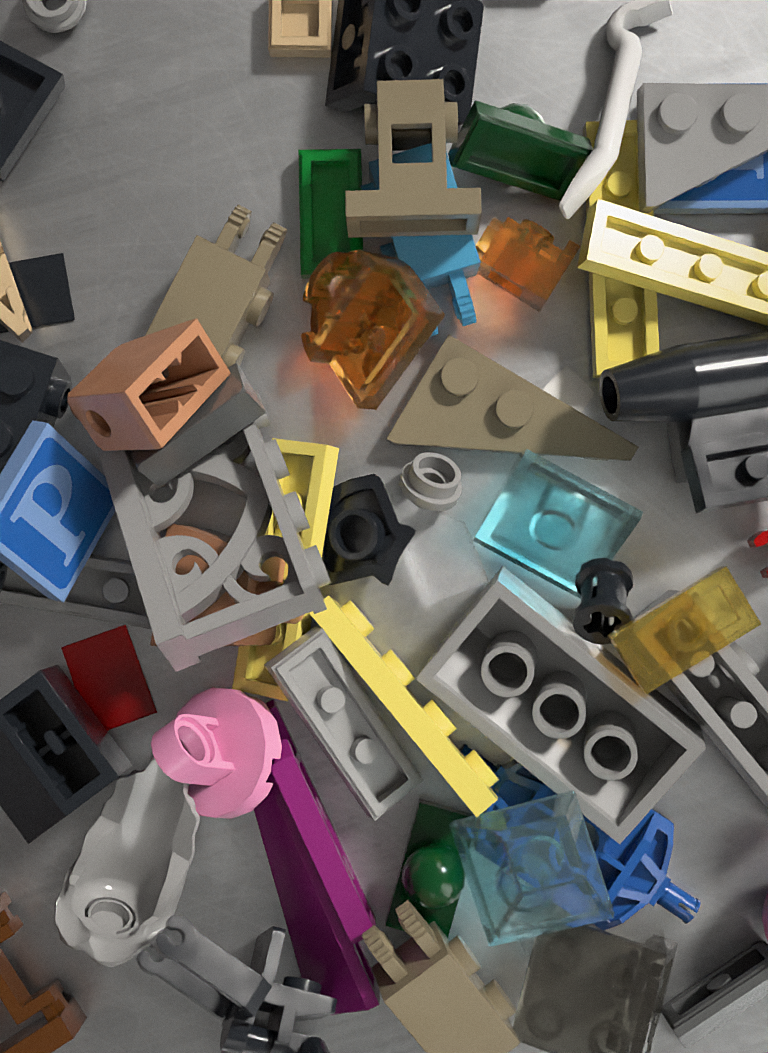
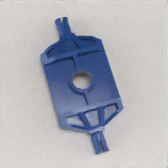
M463 744L459 749L464 756L472 751L467 744ZM481 756L499 779L490 787L498 796V799L482 814L478 841L481 850L603 931L623 924L648 903L653 907L656 903L680 918L685 924L694 918L690 911L679 903L684 904L697 913L701 901L670 882L671 879L666 875L673 849L674 824L667 817L651 809L621 844H618L515 759H512L503 766L500 764L495 766L492 762ZM574 821L588 822L595 830L593 845L588 851L581 854L568 853L561 846V833L563 829Z

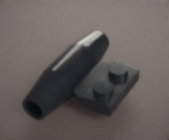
M768 331L675 345L605 369L601 373L599 381L600 401L603 411L610 421L688 422L683 450L680 452L696 514L768 501Z

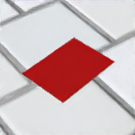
M126 625L61 647L75 688L107 731L157 713Z

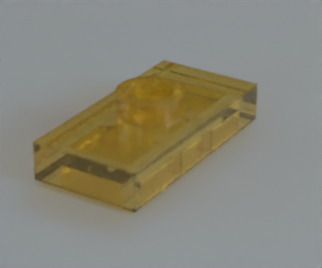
M721 566L610 633L608 637L642 693L648 694L760 626L761 622L727 566Z

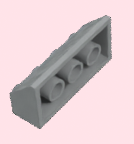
M504 566L499 569L465 610L415 678L618 844H621L706 749L702 728L699 723L601 644H594L582 639L575 632L571 620Z

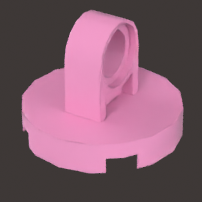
M213 687L194 695L178 711L175 719L156 731L151 740L153 756L162 771L174 781L189 784L188 794L194 799L199 816L233 819L252 812L268 796L273 783L266 782L271 772L272 758L280 759L282 749L277 721L265 702L257 697L248 696L240 690Z

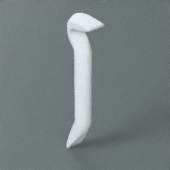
M634 0L621 5L612 13L607 21L606 38L612 49L616 51L593 151L582 164L560 202V209L564 218L569 219L588 199L618 157L642 55L638 36L629 32V30L634 27L646 26L673 15L671 0Z

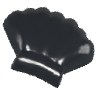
M376 474L352 478L333 487L322 560L331 581L327 585H335L374 576L382 584L389 586L402 553L415 535L416 530L414 528L399 523L385 485Z

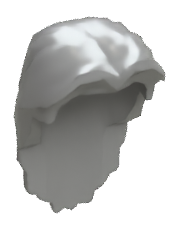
M155 758L151 759L147 767L142 771L135 769L130 774L122 775L117 779L113 794L103 804L100 816L86 833L78 858L67 871L63 886L55 902V924L59 931L60 940L71 949L85 951L95 962L110 968L125 963L141 953L164 930L166 921L173 916L177 908L187 873L195 854V834L200 823V816L196 811L194 799L188 794L189 784L174 781L167 776L158 766Z

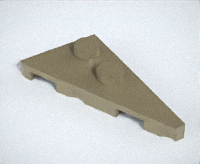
M449 334L386 438V441L396 446L442 447L452 450L492 451L493 453L580 457L604 461H631L639 448L637 445Z

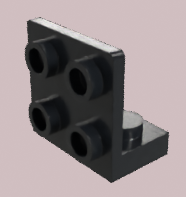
M338 0L325 106L349 112L364 106V104L377 101V81L443 79L444 101L457 102L458 126L463 125L472 105L484 10L483 3L480 0Z

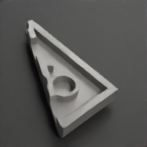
M643 83L637 90L639 212L649 213L667 201L714 180L724 172L732 168L736 169L767 153L768 84Z

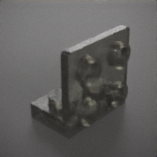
M545 913L539 920L513 1023V1029L519 1041L548 1053H651L678 942L653 934L642 944L552 913Z

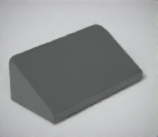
M237 363L228 368L231 374L163 448L133 450L134 462L138 470L157 486L161 487L266 413L243 370Z
M765 941L758 942L662 1006L661 1013L684 1048L692 1046L768 995V944Z

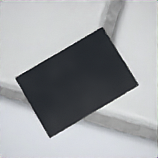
M63 253L9 262L32 328L75 320ZM0 323V333L9 332Z

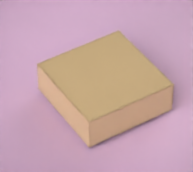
M269 0L268 50L270 57L331 58L332 0Z

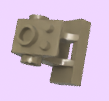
M443 79L377 81V104H364L365 145H378L379 190L345 191L348 238L478 235L482 215L481 187L447 188L446 143L458 142L457 102L444 101ZM431 143L432 162L392 163V151L409 150Z

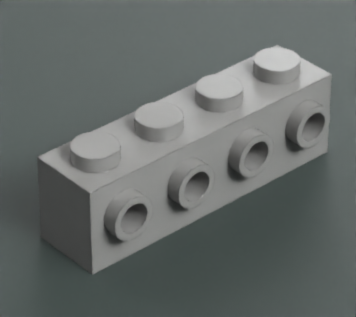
M668 590L633 619L632 630L627 639L692 718L701 725L702 730L768 809V692L755 677L760 670L740 645L736 642L729 645L714 628V625L719 622L718 618L701 597L694 592L688 596L685 591Z

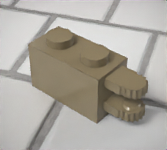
M241 205L235 206L215 244L196 235L145 336L197 318L227 368L235 363L240 366L245 355V349L239 347V344L249 324L258 327L265 318L272 303L274 293L267 290L271 283L268 272L280 251L287 229L273 222L262 235L259 247L251 262L234 254L241 239L248 231L252 211Z
M409 901L404 902L395 909L399 917V923L405 932L411 936L410 939L395 949L388 936L375 925L362 933L364 942L378 961L372 966V970L384 1003L426 1053H508L520 1044L509 1020L516 1013L515 1007L494 979L485 985L475 972L481 969V965L460 935L449 940L435 921L428 925Z

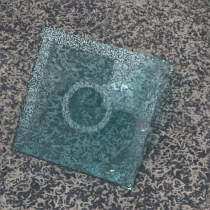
M575 790L482 813L477 818L474 815L454 820L450 823L449 826L489 947L614 919L615 913Z

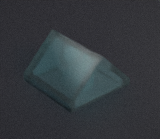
M526 449L517 456L473 541L581 599V595L577 592L575 586V577L580 571V566L596 558L604 557L612 560L641 520L643 511ZM597 577L593 579V586L597 582Z

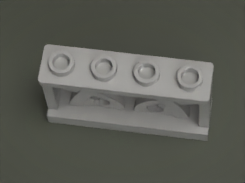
M257 389L254 390L261 404L263 405ZM267 413L239 431L233 442L224 446L219 445L174 478H178L175 495L171 500L164 503L155 502L152 497L154 492L161 487H168L173 492L172 479L159 487L138 470L134 462L133 450L104 451L96 445L155 643L176 672L202 662L200 655L311 611L317 614L327 610L319 588L330 584L331 581L317 546L314 545L304 549L298 532L306 530L310 526L296 491L284 495L279 479L290 474L276 439L264 443L260 429L271 425ZM250 452H252L260 476L239 465ZM194 479L219 485L247 500L240 522L232 538L219 556L210 545L198 538L183 535L162 538L160 531L177 521L187 509L194 491ZM272 511L275 514L283 538L275 535H265ZM187 555H195L209 566L202 573L194 562V567L189 573L185 575L176 573L177 563ZM271 557H279L288 564V575L283 585L263 594L250 593L236 582L244 570L250 578L256 581H272L269 575L262 572L263 563ZM226 591L236 603L189 622L216 602Z

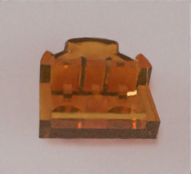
M355 250L348 253L333 252L319 263L306 285L303 301L312 305L311 331L303 332L301 339L309 361L330 364L357 408L376 410L443 320L445 314L414 270L404 261L390 255L364 250Z

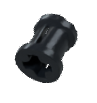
M604 557L591 559L583 563L575 577V586L577 592L581 595L580 605L575 609L573 616L575 632L582 639L594 644H614L624 640L631 633L633 626L631 611L626 606L628 593L633 588L631 570L622 562ZM597 577V585L593 586V579ZM610 617H614L612 625H610Z

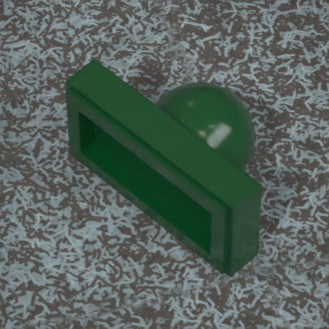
M475 100L458 133V142L452 144L448 156L452 167L561 201L582 164L593 151L589 138L546 124L540 114L527 104L511 103L498 108Z
M419 799L386 915L385 926L405 931L398 921L399 917L395 909L404 902L409 901L428 925L435 921L448 938L458 900L465 886L466 872L481 821L480 816L476 818L474 814Z

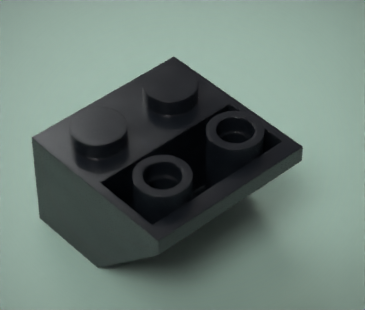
M59 665L39 670L0 699V806L28 844L133 766Z

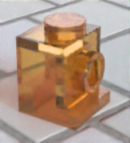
M494 217L476 245L477 252L483 255L477 274L540 312L581 246L569 240L564 250H561L553 245L554 236L544 227L531 220L523 219L519 224L510 217H507L505 222Z

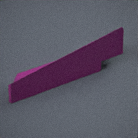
M272 699L265 704L277 721L282 745L281 758H272L271 772L266 782L273 783L268 796L254 809V813L301 978L321 984V995L337 999L335 1013L331 1015L368 1011L380 1005V990L360 941L364 940L362 933L373 925L376 926V917L275 699Z

